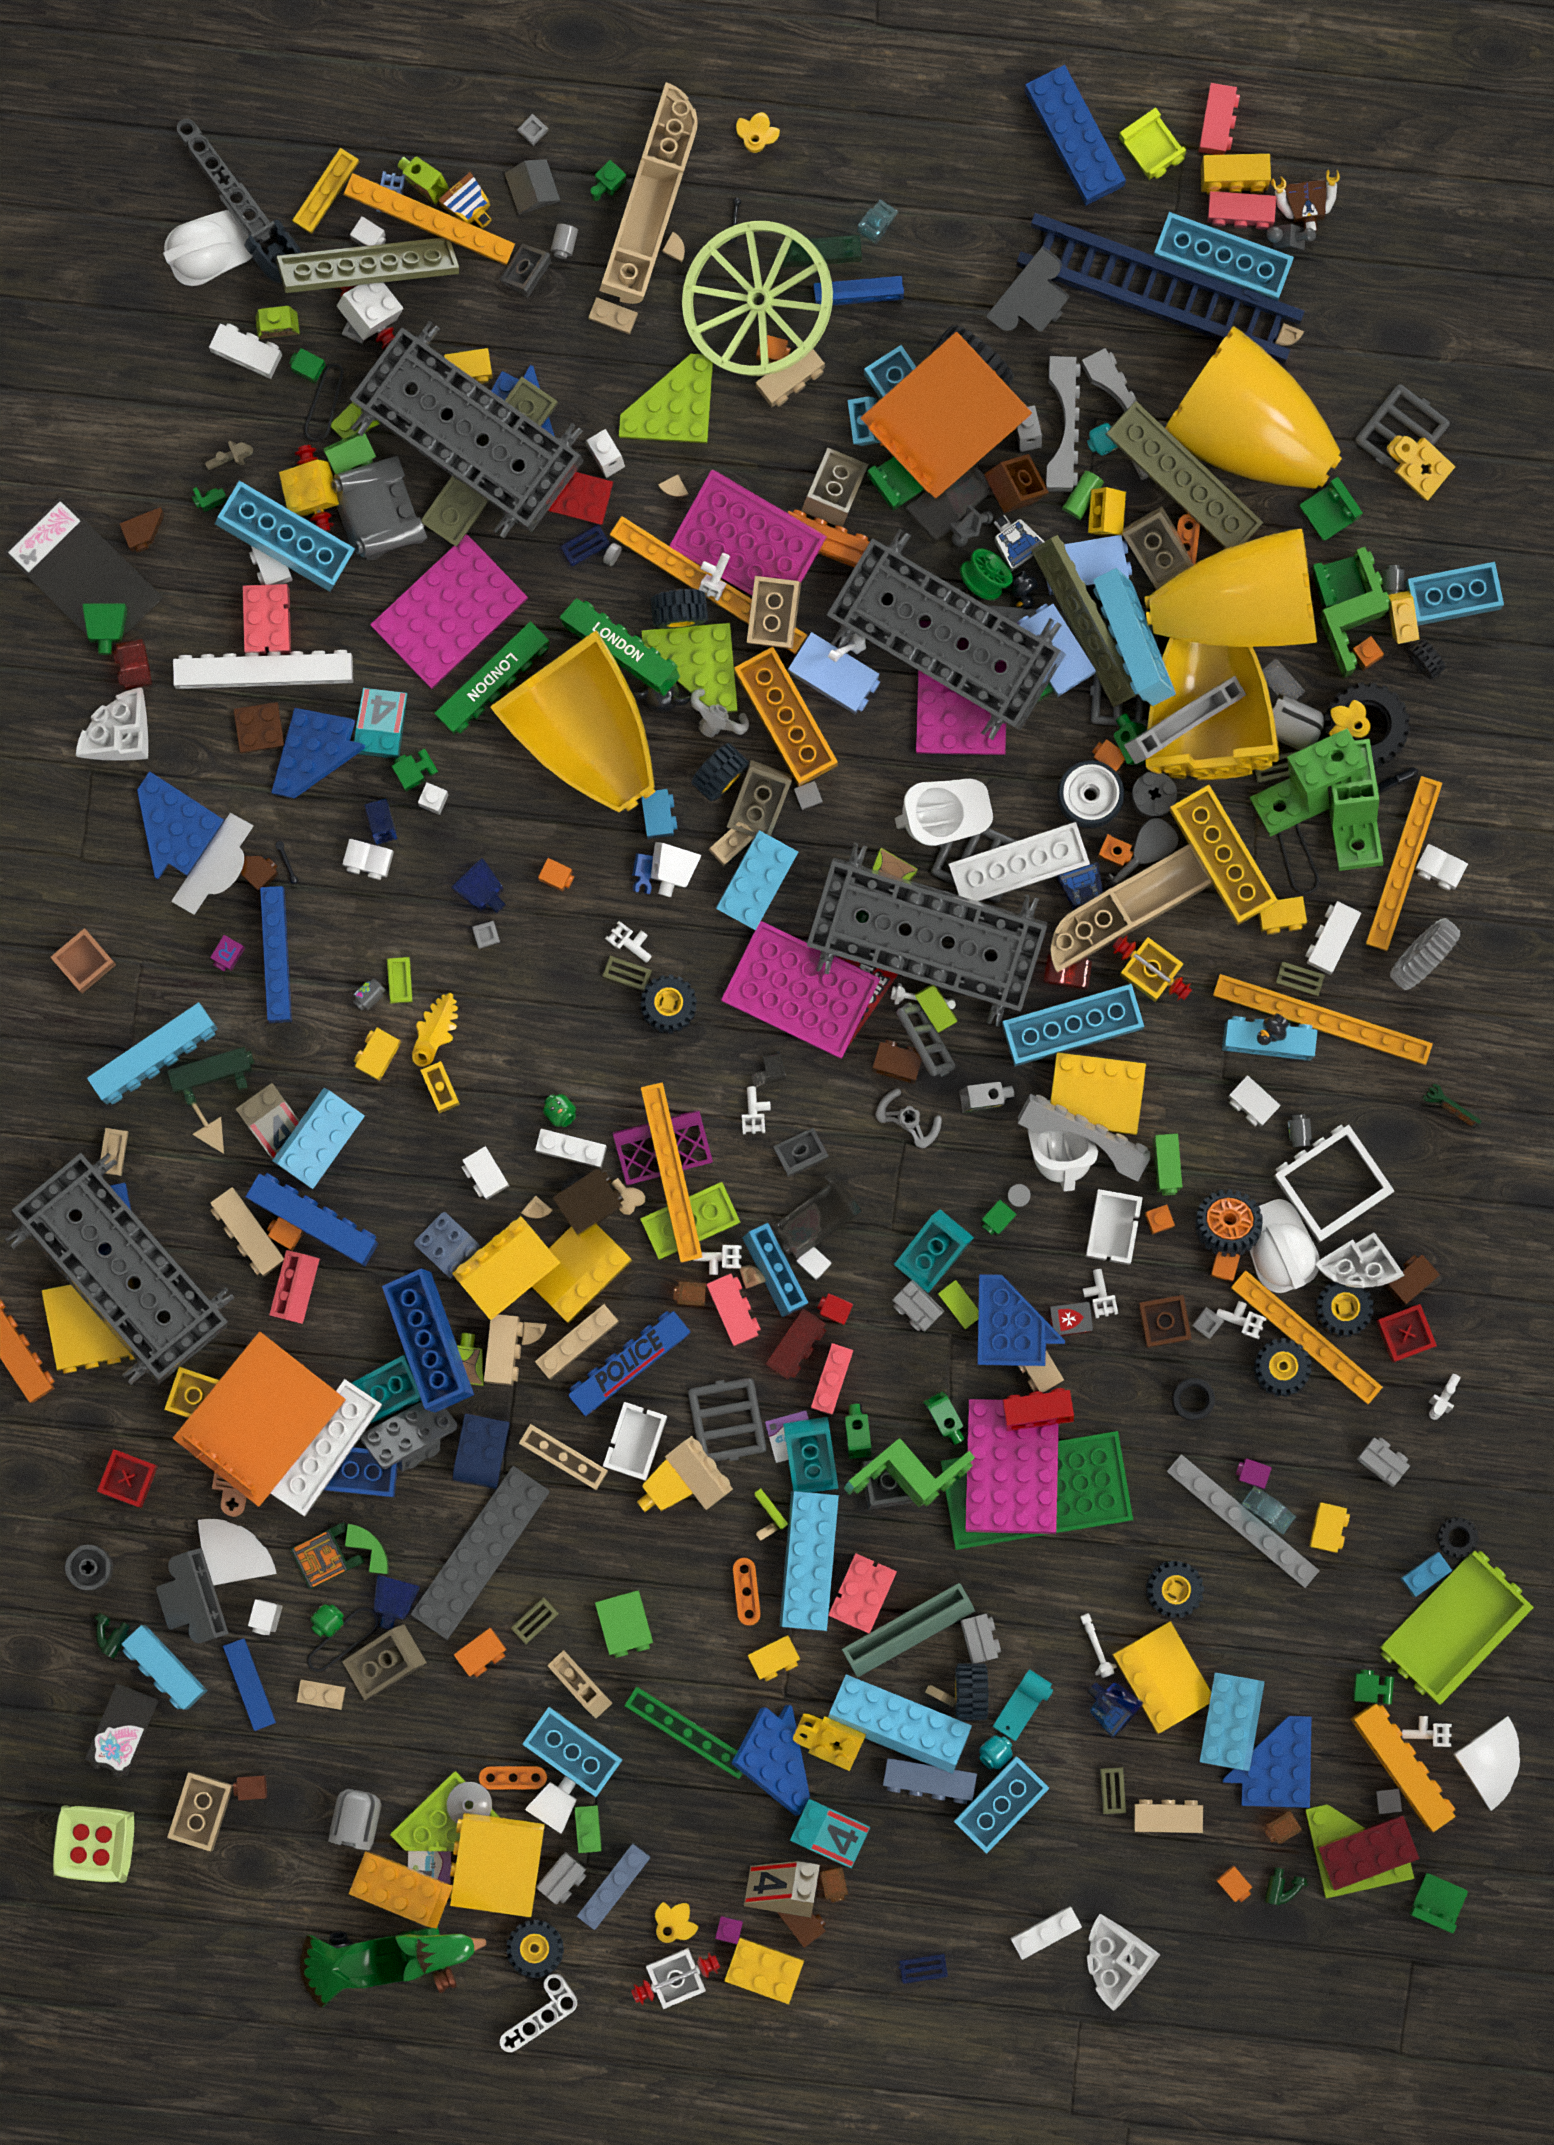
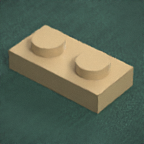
M596 297L589 320L630 335L638 313Z
M740 822L736 824L737 826H742L745 829L751 830L746 824ZM730 829L709 851L725 866L754 837Z
M105 1128L101 1159L109 1153L111 1158L105 1164L114 1159L117 1162L105 1174L122 1176L128 1131Z
M301 1680L297 1702L342 1710L346 1687Z

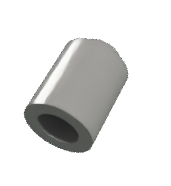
M557 224L551 246V251L554 252L555 257L567 259V256H572L578 233L577 228L566 224Z

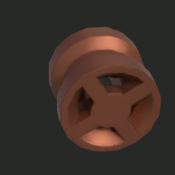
M450 1966L444 1968L441 1972H432L439 1993L445 1992L449 1987H457Z

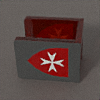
M1089 1302L1052 1306L1049 1308L1051 1326L1060 1336L1089 1333L1093 1330Z

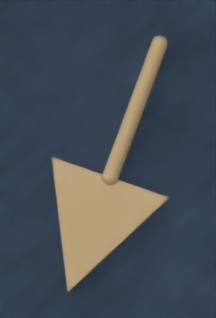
M185 1089L184 1094L205 1126L193 1135L224 1154L221 1117L208 1124L190 1093Z

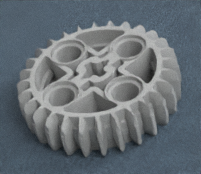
M1446 918L1436 921L1434 925H1431L1429 929H1426L1422 935L1414 940L1412 945L1398 959L1390 972V977L1404 990L1411 989L1417 983L1419 984L1422 979L1442 962L1449 951L1452 950V947L1456 945L1460 937V930Z

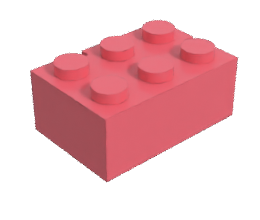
M287 584L243 586L245 653H258L259 656L267 655L265 647H269V652H280L281 655H290L291 630L290 612L288 610L290 609V593Z
M855 1553L838 1592L842 1594L841 1599L835 1598L828 1616L870 1634L897 1571L879 1563L877 1567L872 1566L874 1561Z

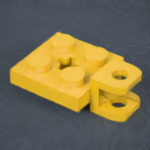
M1397 435L1387 446L1388 453L1400 463L1394 472L1427 501L1455 468L1425 438H1421L1416 443L1408 436L1402 437ZM1422 464L1428 465L1429 472L1422 475Z
M803 1714L793 1740L797 1744L810 1749L809 1754L850 1771L866 1734L825 1716L822 1721V1719L813 1715ZM805 1722L811 1723L812 1726H811V1727L806 1726V1725H805ZM800 1734H806L807 1738L801 1737ZM837 1741V1742H839L840 1744H839V1746H836V1745H834L833 1743H835V1742Z

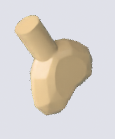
M618 1178L611 1183L624 1199V1201L620 1202L623 1208L619 1209L623 1214L630 1215L634 1212L636 1206H641L645 1203V1195L642 1191L636 1188H626Z

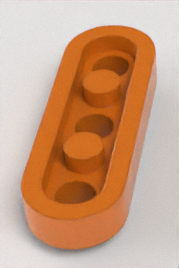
M1185 514L1178 521L1177 533L1183 545H1189L1190 550L1187 553L1193 564H1196L1200 524L1189 514ZM1191 523L1193 528L1187 530L1184 525Z
M741 1558L733 1566L738 1618L745 1625H754L760 1619L756 1569L750 1559ZM742 1565H747L749 1568L746 1574L740 1572ZM745 1587L751 1589L749 1596H744L742 1593ZM747 1610H752L754 1613L750 1619L745 1617Z
M490 1766L484 1768L479 1775V1782L486 1789H539L547 1781L545 1770L538 1766ZM490 1773L495 1776L493 1782H488L486 1779ZM514 1773L517 1775L516 1782L509 1780L510 1774ZM534 1773L540 1775L538 1782H534L531 1778Z

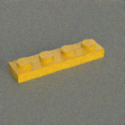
M340 148L292 220L293 223L312 234L358 165L359 159Z

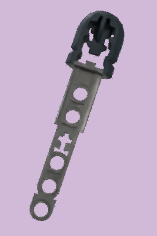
M190 119L179 121L177 124L178 138L184 146L188 145L189 153L219 192V198L248 236L244 244L245 248L253 255L255 262L270 280L282 283L277 263L273 264L272 258L276 262L277 256L285 255L283 253L284 248L286 255L302 253L290 234L285 232V227L280 220L272 222L268 220L244 185L238 183L206 137L202 136V132L195 122ZM188 125L193 131L191 134L185 135L180 131L181 127ZM200 142L205 145V149L197 152L193 149V145ZM208 160H215L218 165L214 169H209L205 163ZM219 172L224 180L228 179L227 185L224 183L220 184ZM233 194H239L243 200L240 203H233L230 197ZM252 211L255 214V218L253 220H245L243 213ZM275 234L277 241L283 246L273 243L267 247L269 253L266 255L259 243H264L270 239L271 235Z

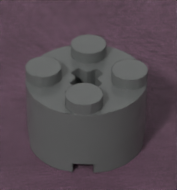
M1145 773L1136 781L1131 793L1134 809L1140 816L1146 819L1162 818L1169 814L1170 807L1175 804L1177 799L1175 783L1163 773ZM1153 791L1157 792V796L1160 798H1155V800L1150 799L1151 795L1149 793H1153Z
M82 1545L68 1556L65 1571L70 1582L77 1588L97 1590L105 1586L111 1579L113 1562L109 1553L103 1548L94 1545ZM89 1561L95 1567L94 1570H91L90 1574H88V1570H84V1566L88 1565Z

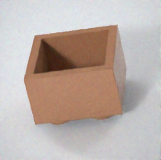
M85 928L51 956V959L82 994L116 966L114 961Z

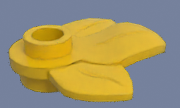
M764 112L755 114L750 121L739 118L736 124L738 136L744 139L745 147L753 153L760 152L765 145L774 143L778 139L780 132L778 128L769 127L770 121Z
M1353 700L1349 708L1337 706L1331 709V717L1337 725L1329 732L1330 736L1347 728L1352 737L1362 738L1369 733L1370 723L1366 718V709L1359 701ZM1362 723V728L1355 729V725Z
M663 1902L657 1908L655 1913L658 1923L656 1935L660 1941L670 1943L675 1939L687 1940L697 1932L698 1926L688 1921L690 1908L687 1903L678 1904L670 1909ZM670 1927L672 1930L671 1935H664L663 1929Z

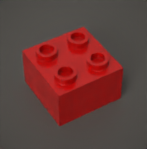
M1421 1304L1376 1321L1392 1363L1437 1346Z
M113 1449L97 1492L142 1508L158 1466Z

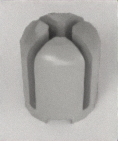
M1279 693L1275 700L1277 703L1272 708L1277 741L1299 751L1317 743L1321 734L1320 731H1322L1325 724L1324 715L1310 706Z
M347 1789L340 1792L335 1804L328 1841L338 1845L352 1846L356 1849L370 1850L373 1846L381 1810L380 1799L374 1794L359 1790Z

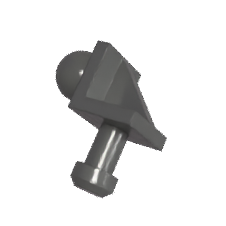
M1293 224L1273 226L1267 231V239L1273 243L1274 249L1291 247L1304 250L1305 240L1311 242L1316 237L1314 229L1308 228L1304 231L1303 227Z
M971 505L967 506L964 519L949 524V528L954 532L952 543L956 547L965 546L968 538L979 536L982 523L987 525L993 522V514L990 511H984L980 515Z

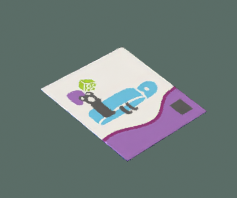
M806 1411L765 1422L776 1463L789 1460L783 1424L809 1420Z
M408 1851V1867L450 1884L451 1851Z

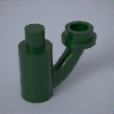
M99 1612L94 1617L97 1620V1643L101 1652L114 1659L121 1649L122 1643L128 1637L126 1633L130 1626L122 1622L118 1629L114 1628L108 1640H106L105 1625L109 1626L111 1619Z
M1275 1867L1274 1875H1270L1265 1902L1275 1905L1289 1902L1298 1894L1303 1886L1308 1887L1307 1879L1294 1876V1880L1291 1881V1883H1294V1886L1286 1893H1283L1285 1878L1282 1877L1284 1869Z

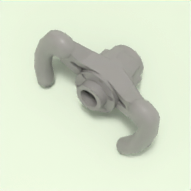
M697 689L691 694L690 701L692 707L703 716L699 722V730L704 735L714 737L715 734H719L721 729L733 731L739 735L747 732L749 721L745 713L739 715L741 724L729 720L727 710L723 706L711 705L707 707L699 700V697L705 694L704 689Z
M895 1088L888 1092L877 1107L875 1114L877 1120L881 1123L894 1122L912 1134L917 1147L926 1148L938 1136L942 1117L939 1115L934 1117L928 1136L923 1137L919 1126L920 1113L918 1110H915L912 1106H907L900 1111L886 1112L888 1104L901 1094V1090ZM905 1116H912L913 1121H909V1123H906Z

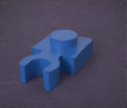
M636 853L632 875L638 876V880L633 884V891L639 892L640 885L644 884V893L650 894L652 887L649 879L651 878L653 856Z

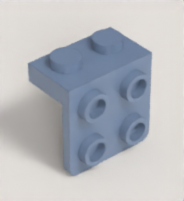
M446 1212L441 1213L414 1242L415 1246L450 1279L458 1266L470 1259L481 1247Z

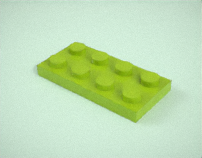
M722 1182L689 1196L699 1242L741 1223ZM668 1206L641 1218L659 1260L678 1252Z

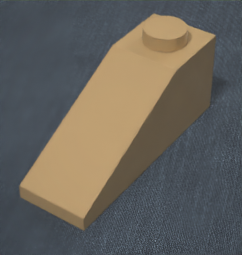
M564 1650L547 1665L595 1718L600 1716L612 1704L607 1696Z

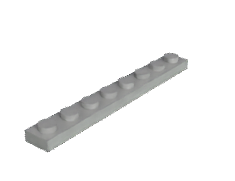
M1182 1454L1167 1470L1168 1474L1301 1586L1306 1588L1319 1572L1315 1566Z

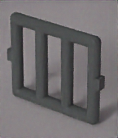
M1399 384L1359 433L1355 442L1374 456L1378 464L1381 466L1384 464L1394 472L1399 464L1366 440L1373 430L1390 442L1397 436L1380 423L1387 412L1419 437L1428 440L1433 446L1449 427L1450 422L1429 406L1430 402L1425 398L1421 400L1403 385ZM1400 395L1439 424L1432 434L1393 406Z
M1095 673L1093 686L1090 688V696H1092L1090 721L1092 724L1118 726L1116 719L1122 715L1123 703L1113 708V717L1100 716L1102 685ZM1138 694L1135 719L1130 718L1131 722L1144 724L1147 729L1148 720H1144L1145 701Z
M987 828L984 832L970 837L960 860L972 856L981 834L993 839L989 850L998 848L1001 844L1007 845L1017 840ZM952 841L940 844L939 847L941 849L931 869V874L955 885L952 874L941 870L954 842ZM1003 894L988 898L987 900L999 903Z
M910 1002L899 1008L897 1015L931 1076L940 1074L942 1077L948 1074L949 1071L954 1070V1061L920 1003L912 1005ZM917 1013L923 1024L914 1027L908 1015ZM928 1032L934 1044L924 1046L919 1035ZM938 1052L944 1064L935 1066L930 1054Z
M752 1378L724 1382V1380L715 1381L716 1384L688 1390L696 1440L700 1442L703 1451L714 1462L730 1459V1461L739 1460V1457L764 1453L766 1451L756 1389ZM746 1387L748 1401L700 1410L698 1396ZM744 1410L751 1411L753 1423L704 1432L702 1418ZM749 1432L755 1433L757 1445L708 1454L706 1440Z

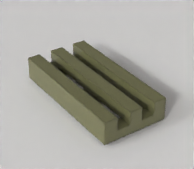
M1296 751L1279 755L1278 761L1287 759L1288 756L1296 753ZM1288 763L1275 765L1264 771L1255 769L1257 783L1289 777V771L1261 777V773L1288 768Z
M610 956L603 977L644 991L652 970ZM614 962L646 973V975L642 977L611 965ZM610 970L643 983L640 985L608 973Z
M1282 962L1275 984L1318 997L1325 975ZM1284 969L1318 978V982L1285 972ZM1284 976L1316 986V989H1309L1281 979Z
M543 1597L511 1629L527 1644L559 1613ZM544 1604L546 1608L524 1629L519 1631L517 1628ZM551 1611L552 1615L526 1638L524 1634L546 1613Z
M1123 1767L1100 1769L1103 1814L1126 1813ZM1115 1772L1119 1774L1121 1809H1116ZM1105 1773L1110 1775L1112 1809H1108Z

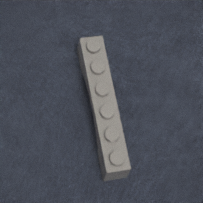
M1106 348L1083 359L1081 366L1090 383L1110 394L1124 411L1134 401H1137L1132 391L1128 392L1125 386L1127 381L1122 372L1118 373L1115 367L1117 362L1112 352L1108 353ZM1132 461L1140 479L1148 478L1149 476Z
M1050 356L1048 383L1061 402L1065 423L1061 446L1046 468V488L1051 492H1072L1073 486H1077L1078 473L1073 471L1074 464H1078V451H1074V442H1078L1079 429H1075V420L1079 421V407H1075V399H1079L1080 386L1076 385V377H1080V364H1076V357Z
M1236 676L1223 681L1124 746L1134 763L1137 764L1157 753L1198 724L1246 696V693Z
M1030 1094L1018 1116V1124L1036 1133L1065 1131L1090 1139L1108 1154L1119 1173L1136 1181H1139L1150 1160V1151L1140 1143L1135 1145L1121 1134L1117 1133L1114 1135L1108 1132V1129L1101 1124L1094 1125L1080 1114L1075 1116L1061 1105H1052L1041 1095L1034 1096Z

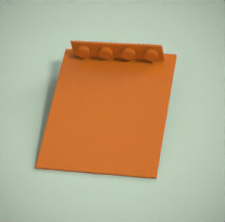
M955 332L861 416L860 419L881 442L880 445H884L928 493H931L934 498H937L1026 420L1032 412L962 336Z
M259 1332L175 1434L173 1439L212 1469L215 1474H218L231 1484L233 1489L236 1488L260 1507L346 1399L304 1367V1364L299 1363L263 1333Z

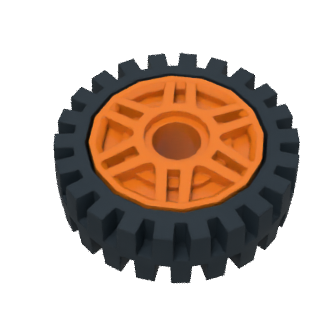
M1227 1189L1226 1193L1220 1190L1217 1195L1212 1193L1209 1198L1206 1197L1198 1209L1195 1222L1197 1237L1200 1236L1199 1241L1201 1244L1205 1243V1248L1208 1250L1212 1248V1253L1214 1254L1222 1252L1221 1256L1226 1257L1227 1253H1230V1257H1235L1236 1253L1240 1256L1245 1253V1250L1249 1252L1252 1246L1256 1245L1263 1225V1216L1260 1214L1261 1209L1259 1206L1256 1207L1254 1199L1250 1201V1196L1247 1194L1241 1196L1240 1191L1232 1194V1190ZM1225 1222H1231L1233 1225H1228Z

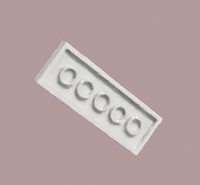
M1074 822L950 863L949 867L959 896L982 901L1090 865L1077 824Z
M345 1379L336 1392L343 1396L346 1401L270 1493L304 1517L382 1406L381 1403Z

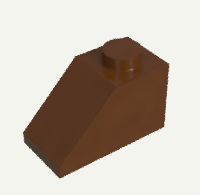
M161 507L120 523L131 552L135 550L137 553L149 548L148 545L153 543L164 518V512Z
M244 856V864L240 874L261 893L260 887H267L278 875V872L275 870L278 866L269 857L265 860L262 856Z
M777 1912L804 1948L826 1932L824 1929L826 1923L819 1914L815 1916L812 1913L810 1918Z

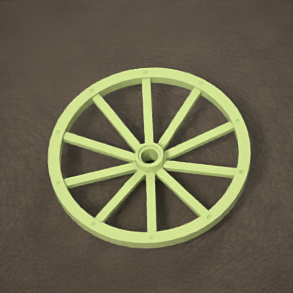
M770 221L741 223L725 229L713 237L693 260L686 275L682 294L685 325L697 348L709 360L723 369L747 376L774 374L793 366L803 359L822 337L829 322L833 303L830 272L818 249L796 230ZM756 231L775 232L786 236L764 286H762L754 232ZM742 234L747 236L755 288L717 251L721 245ZM792 240H795L808 252L815 264L770 291ZM711 255L748 292V295L696 286L700 271ZM818 271L822 287L821 304L774 299L780 293ZM694 293L747 302L699 326L696 324L693 309ZM764 295V302L761 305H757V299ZM773 306L819 311L816 324L804 342L776 313ZM751 310L726 352L720 357L708 346L701 333ZM766 313L771 316L798 346L794 352L785 358L770 364L768 361ZM758 314L761 365L747 366L730 362V358Z

